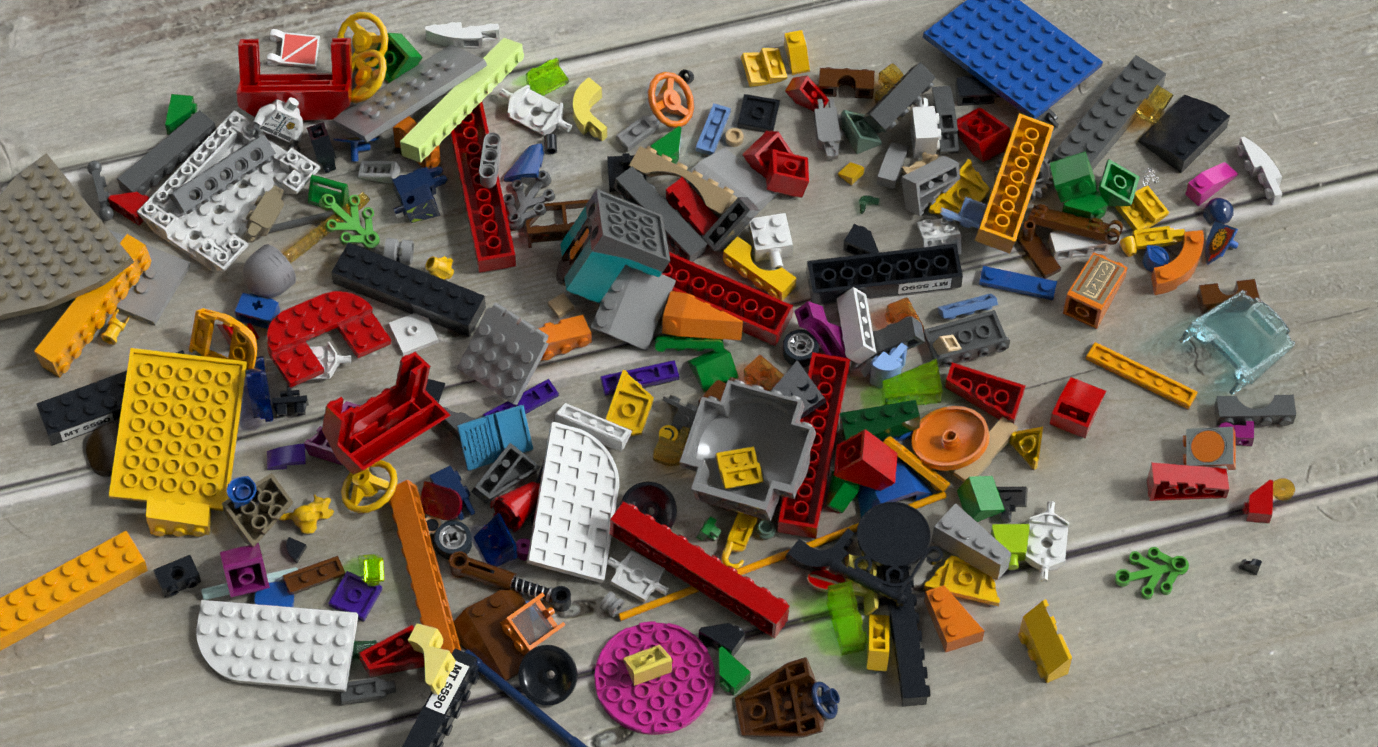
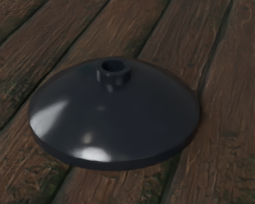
M640 482L629 488L622 497L620 505L623 501L627 504H633L644 515H651L649 510L654 508L655 512L651 516L660 525L665 524L672 529L677 517V505L674 496L665 486L656 482Z
M541 645L533 648L524 656L519 666L518 678L521 689L530 700L540 705L550 706L565 701L573 693L577 684L578 672L573 658L567 651L555 645ZM550 671H553L555 674L553 678L549 676Z

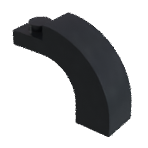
M848 528L838 542L826 550L814 549L799 538L785 558L805 570H827L835 558L843 561L848 555L846 550L854 541L851 539L854 532Z

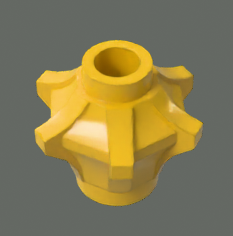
M431 256L425 264V269L431 275L444 280L450 279L454 274L452 269L453 259H447L445 256L442 258Z

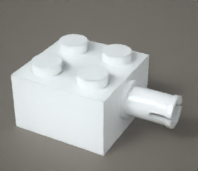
M921 98L916 103L917 107H912L910 132L914 158H922V153L924 152L934 155L937 150H940L941 129H938L937 125L939 124V113H935V106H928V99L923 98V104Z
M786 213L756 217L750 221L748 233L755 262L770 260L772 270L783 268L781 258L791 257L793 250Z

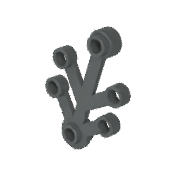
M544 170L539 171L538 178H535L536 182L527 196H525L523 191L524 185L521 180L512 182V188L517 193L521 206L516 211L513 195L506 194L503 196L505 206L508 207L510 213L508 216L509 227L518 230L524 226L525 220L542 216L546 213L543 203L551 202L555 199L554 191L547 189L543 192L542 196L535 197L541 187H547L551 184L552 179L548 172ZM534 207V210L526 212L528 208Z

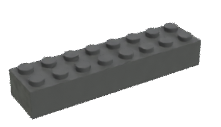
M1135 55L1053 152L1052 162L1086 151L1093 171L1164 86L1166 73Z

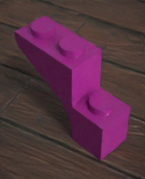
M808 301L794 311L799 327L806 329L815 337L826 355L847 358L842 327L828 323L823 306Z

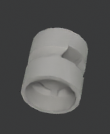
M387 238L384 256L400 263L411 265L414 254V241L403 239L399 242L398 239ZM399 248H402V255H399Z

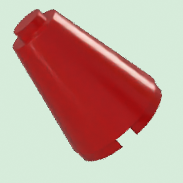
M530 482L491 501L490 507L491 509L494 507L495 510L493 516L504 529H513L512 532H516L522 527L537 506L540 484Z

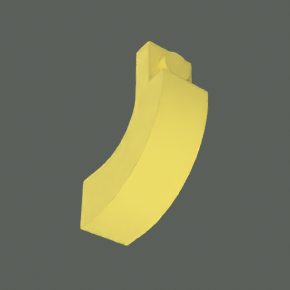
M588 77L580 84L574 94V122L583 135L589 131L593 137L603 141L607 138V127L590 112L592 106L602 98V87Z

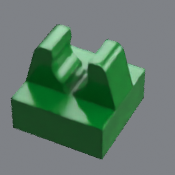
M710 516L704 522L696 538L702 542L706 538L715 541L721 533V530L715 526L717 520Z

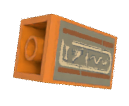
M1093 252L1067 293L1063 314L1097 329L1122 285L1128 267H1125L1120 262H1114L1102 254Z

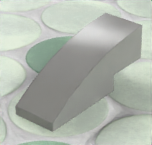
M891 142L877 177V185L895 189L910 146Z

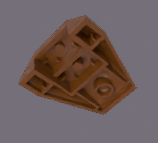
M499 590L467 607L454 620L460 646L465 650L469 649L484 664L505 681L518 675L519 666L525 656L515 648L513 640L504 633L500 624L508 616L527 604L520 592L515 590ZM527 609L512 621L528 644L531 645L536 640L529 609Z
M807 657L784 664L735 697L742 736L804 738L823 732L825 718L817 711L812 700L811 688L817 681ZM817 689L818 697H820L819 689Z

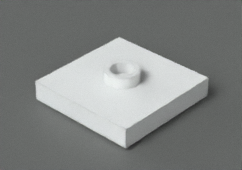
M414 313L389 322V327L403 356L439 343L435 331L426 317Z

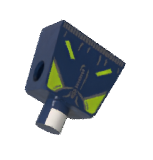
M428 183L401 196L403 205L393 208L397 219L408 215L411 223L440 216L436 200Z

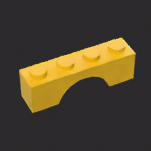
M738 236L723 251V261L728 267L737 270L742 277L751 280L756 287L764 289L770 296L783 301L796 288V277L782 267L772 271L758 268L751 260L752 246Z

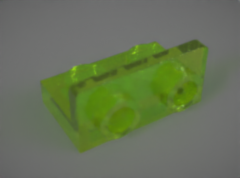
M558 58L548 60L543 65L532 68L526 73V84L530 86L532 91L542 96L569 83V78L559 66Z

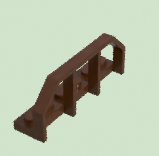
M590 199L543 203L546 211L562 210L563 224L555 223L546 226L534 225L530 227L540 216L527 219L528 248H532V243L563 240L574 222L567 224L566 209L584 208Z

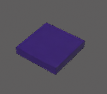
M347 571L328 604L339 611L355 612L358 614V619L364 622L383 588L381 585Z

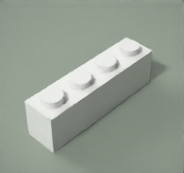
M853 287L838 297L837 303L845 345V355L860 365L876 354L866 294Z

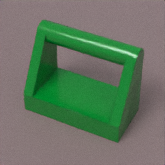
M312 174L309 184L308 204L320 207V198L325 194H331L335 198V203L345 211L348 198L350 197L348 184ZM318 184L341 190V192L320 187Z

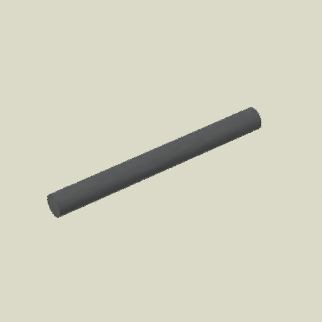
M333 211L286 221L274 224L269 233L339 216Z

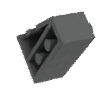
M509 443L471 492L487 504L536 473L540 466L513 444Z

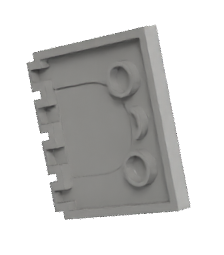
M494 303L492 308H487L457 368L512 404L517 405L549 345L546 342L549 336L536 329L535 326L527 321L521 320L519 316L511 311H507L503 306Z

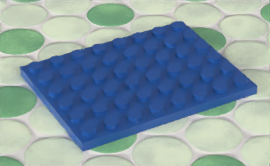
M966 0L926 30L922 37L1026 116L1033 119L1038 118L1102 67L1103 64L1102 60L1020 0Z

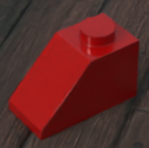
M808 75L792 78L785 90L787 95L796 104L811 111L818 109V99H822L823 108H825L829 101Z
M131 192L110 195L108 197L110 208L138 226L144 222L137 211L150 199L147 195Z
M1268 480L1249 495L1247 502H1244L1243 514H1246V521L1270 523L1273 515V480Z

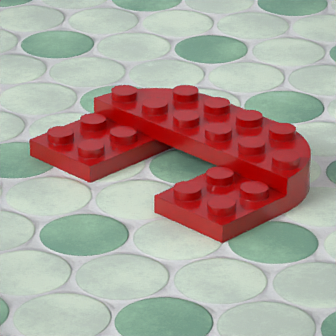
M332 291L290 307L279 313L272 320L267 332V351L290 388L324 374V367L306 341L332 329H338L357 358L391 345V338L373 314V307L366 300L349 292Z

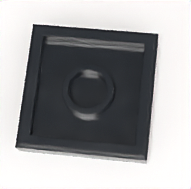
M744 94L737 128L760 132L774 131L780 100Z

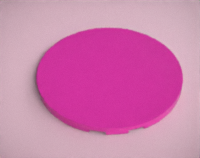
M650 621L623 629L607 642L596 662L595 689L602 707L618 724L637 733L662 735L687 727L705 711L711 701L715 687L714 664L705 645L693 633L672 623L666 624ZM661 645L672 659V672L634 686L623 658Z

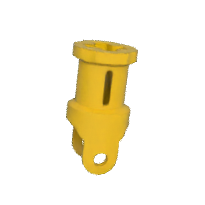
M119 309L113 313L108 322L109 326L100 336L108 344L115 345L117 343L119 333L124 330L129 321V316L123 323L116 318Z

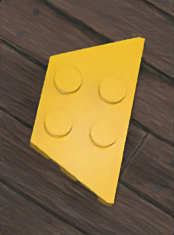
M970 159L959 170L960 179L946 193H941L938 196L936 202L930 206L929 213L941 215L940 210L942 207L959 214L965 197L983 202L988 196L990 188L982 180L980 173L976 172Z
M623 370L605 420L631 430L630 436L642 435L654 397L644 390L626 370Z
M951 555L924 586V589L931 590L944 585L953 596L999 607L1000 599L996 592L994 579L957 556Z

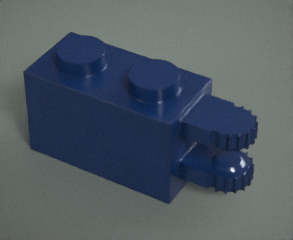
M438 166L429 170L427 167L419 168L411 173L399 175L392 179L393 189L400 204L403 205L401 199L403 194L427 183L432 194L435 195L436 187L447 183L448 180L445 175L437 177L443 173L442 167Z
M450 465L430 475V482L458 492L461 496L462 508L465 507L470 515L475 514L469 501L471 496L469 489L466 485L463 486L460 481L462 479L457 470L454 471ZM462 511L457 516L460 521L464 519Z

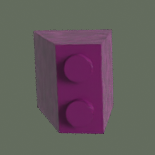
M259 543L255 547L247 545L220 552L230 597L270 588Z

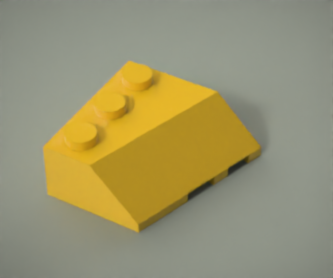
M1045 599L1023 616L1018 637L1020 642L1026 645L1030 660L1035 661L1039 676L1044 678L1046 683H1049L1068 674L1072 656L1063 636L1057 634V622L1054 616H1049L1047 612L1049 604Z

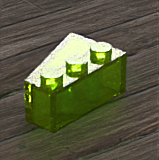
M937 359L884 380L881 390L883 405L916 400L917 405L941 403L943 390Z
M851 581L828 586L826 604L841 656L865 651V644L868 643L866 631L862 629L863 621L861 614L858 612L857 600Z

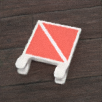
M277 29L270 31V40L272 42L282 41L280 56L273 53L267 55V65L316 68L320 36L285 33Z

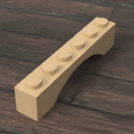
M640 146L629 165L650 178L663 175L683 177L699 190L706 206L720 215H723L737 199L733 195L734 191L724 186L722 189L718 187V182L710 178L708 181L703 179L701 173L695 170L692 173L687 171V166L680 162L677 165L672 163L670 157L664 154L662 156L657 155V151L649 146L646 149Z

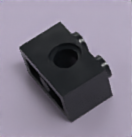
M191 555L153 570L164 598L174 596L186 588H193L198 583H201L199 572ZM176 576H182L178 580L174 579Z

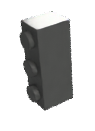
M738 197L702 238L714 251H724L760 210L748 197Z
M913 316L903 318L897 323L889 324L881 330L873 331L876 354L870 358L874 359L875 356H880L883 351L889 355L890 351L894 347L897 348L901 343L907 346V350L925 343L922 323Z

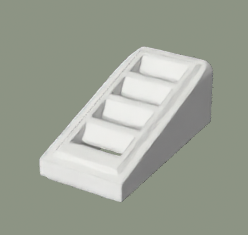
M361 161L358 178L393 184L392 179L399 176L400 167L396 161Z

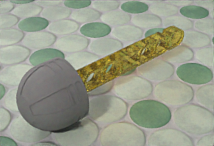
M364 192L358 195L360 198L358 211L370 201V198ZM347 203L342 209L351 216L350 206ZM334 213L283 254L269 244L263 245L249 256L244 264L243 278L247 288L255 295L266 298L276 297L284 293L296 283V275L291 263L331 233L325 228V224L329 220L333 219L337 223H344V221ZM330 223L329 226L334 228V225Z

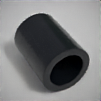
M546 134L544 136V152L548 155L557 153V136L555 134Z

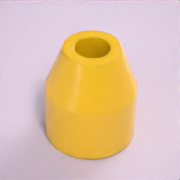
M1133 236L1120 240L1122 250L1128 257L1137 254L1136 242Z

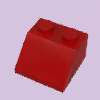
M766 131L742 155L752 169L766 178L773 149L791 154L793 152L779 131Z
M773 149L766 177L767 190L802 198L809 183L808 157Z

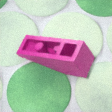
M1223 162L1201 172L1188 183L1185 195L1199 207L1238 176V173L1226 162Z

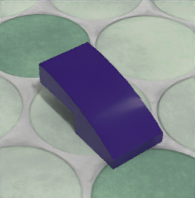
M304 444L288 445L267 451V470L287 469V465L306 464V448Z

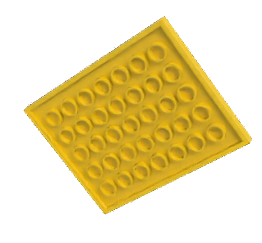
M130 348L109 498L147 502V497L153 496L155 501L165 502L166 499H172V503L182 505L186 501L209 505L210 510L223 511L222 503L229 499L227 486L232 479L247 361Z

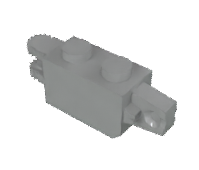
M829 98V108H823L822 99H818V109H814L817 147L825 151L827 160L838 159L840 142L844 141L843 130H839L841 114H837V107L834 106L833 98Z

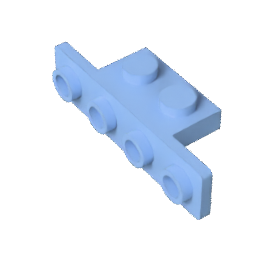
M965 197L959 214L942 207L940 214L943 215L942 218L953 222V220H956L964 227L971 228L972 226L979 229L987 204Z

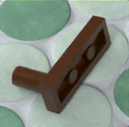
M1027 220L1024 223L1023 230L1019 231L1016 241L1043 278L1047 279L1060 272L1061 267L1035 233V222Z

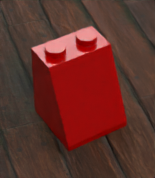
M865 429L837 445L834 476L882 491L895 483L898 453Z

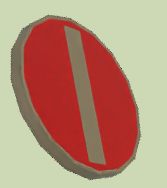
M814 570L808 574L806 581L813 589L829 594L844 589L846 580L842 575L837 574L835 576L829 573V570Z

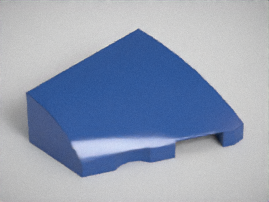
M534 144L526 148L504 176V182H513L522 178H538L544 156L542 144Z

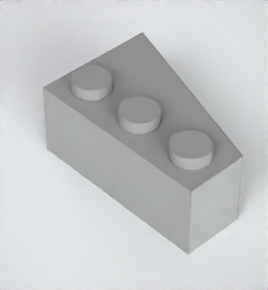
M942 156L902 176L905 210L921 216L924 213L923 210L929 204L933 205L936 202L935 198L941 193H946L960 179L959 162Z

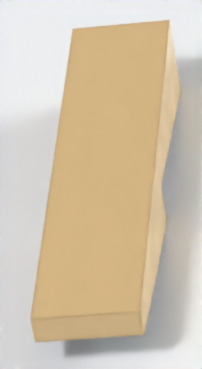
M1002 417L989 431V444L983 455L972 464L955 470L953 475L963 482L968 477L979 476L991 464L992 459L1010 442L1011 433L1017 431L1018 427Z

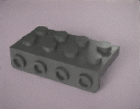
M995 310L923 330L925 340L937 368L950 367L952 362L964 363L972 358H982L994 352L1000 353L1008 349L1010 345V339L1006 337ZM954 335L962 349L938 355L933 347V343L939 336Z

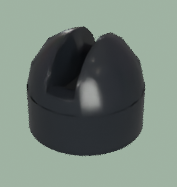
M683 69L678 74L687 84L694 80V74L690 70Z

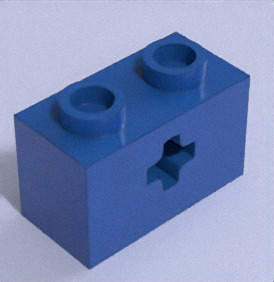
M242 293L235 309L236 320L246 324L251 323V325L268 329L272 320L280 313L279 302L271 298L258 297L253 293Z

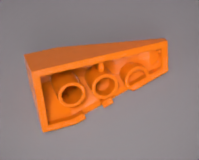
M671 291L663 314L662 333L682 337L741 340L743 321L724 311L711 307L706 302L703 303L697 300L691 294Z

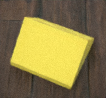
M661 645L623 658L634 686L672 672V659Z

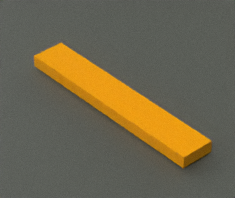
M1094 342L1086 356V360L1188 410L1198 394L1197 391Z

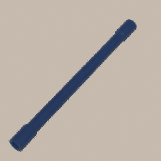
M469 649L465 651V653L477 657ZM477 657L478 672L562 739L569 747H588Z

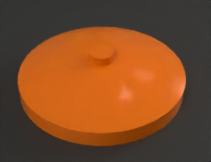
M963 406L943 407L930 412L920 420V428L914 430L912 434V446L915 455L927 467L942 471L957 470L972 464L983 455L989 444V429L985 419L973 409Z

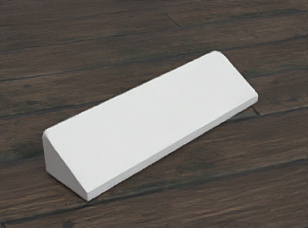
M567 403L555 414L556 423L586 431L603 445L620 452L624 449L632 433L627 428Z

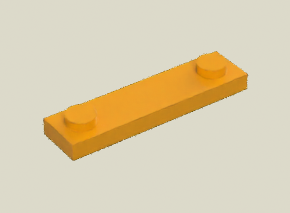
M889 436L884 440L883 443L896 451L899 458L931 482L930 485L935 490L944 492L950 486V482L932 468L924 465L917 456L894 438Z

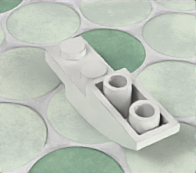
M451 22L448 24L425 26L426 40L442 46L452 44L461 49L483 48L482 42L500 40L498 24L462 28L461 22Z
M1241 137L1237 146V152L1244 160L1246 171H1249L1251 177L1258 176L1259 183L1263 184L1266 198L1270 199L1272 206L1279 204L1282 197V192L1279 188L1282 176L1278 168L1259 146L1246 137Z

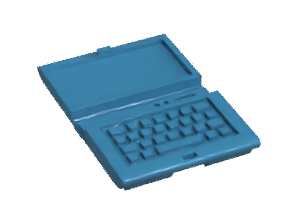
M524 405L490 414L457 426L468 471L494 463L509 443L513 444L523 453L533 450Z

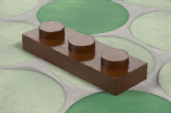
M335 556L282 576L289 595L343 577L345 570L339 557Z

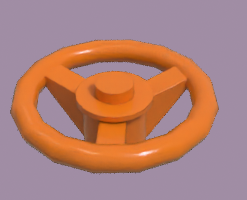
M661 72L656 74L651 80L647 92L652 113L659 122L667 127L677 128L678 126H685L692 118L694 111V99L689 86L683 78L675 73ZM666 79L658 96L655 97L656 85L659 81ZM674 82L681 87L685 94L687 109L680 105V96L673 90ZM667 112L683 116V118L678 121H671L662 113Z

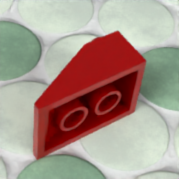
M980 107L957 119V136L975 157L984 162L1001 152H1005L1011 136L1010 127Z

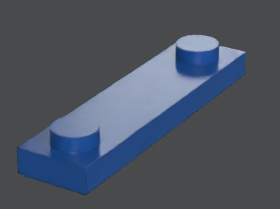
M983 266L979 285L1053 300L1057 281Z

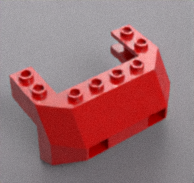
M332 38V73L261 74L259 39H240L238 44L240 82L236 91L239 108L254 118L261 107L272 104L278 99L286 103L290 97L298 101L299 105L297 108L300 110V116L303 120H333L350 106L352 96L351 38Z
M416 352L401 358L396 384L390 388H385L376 397L369 398L363 405L356 406L354 409L350 407L342 413L344 401L342 397L335 401L332 400L326 405L322 431L336 458L353 475L364 471L451 416L425 390L431 366Z

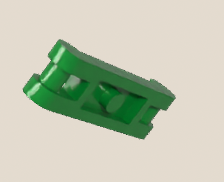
M660 335L655 339V349L658 352H663L666 348H674L676 351H684L685 348H693L695 351L713 349L716 352H721L724 349L723 339Z

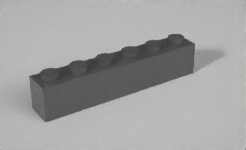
M199 110L119 176L117 180L120 189L125 193L138 192L141 195H145L151 187L156 186L163 177L172 173L175 167L185 162L216 130L215 123Z
M632 166L615 179L614 188L626 201L663 215L667 243L680 257L693 262L705 253L707 242L702 238L703 236L698 235L693 226L681 217L680 212L673 209L669 205L668 200L656 191L654 185L644 179L640 171Z

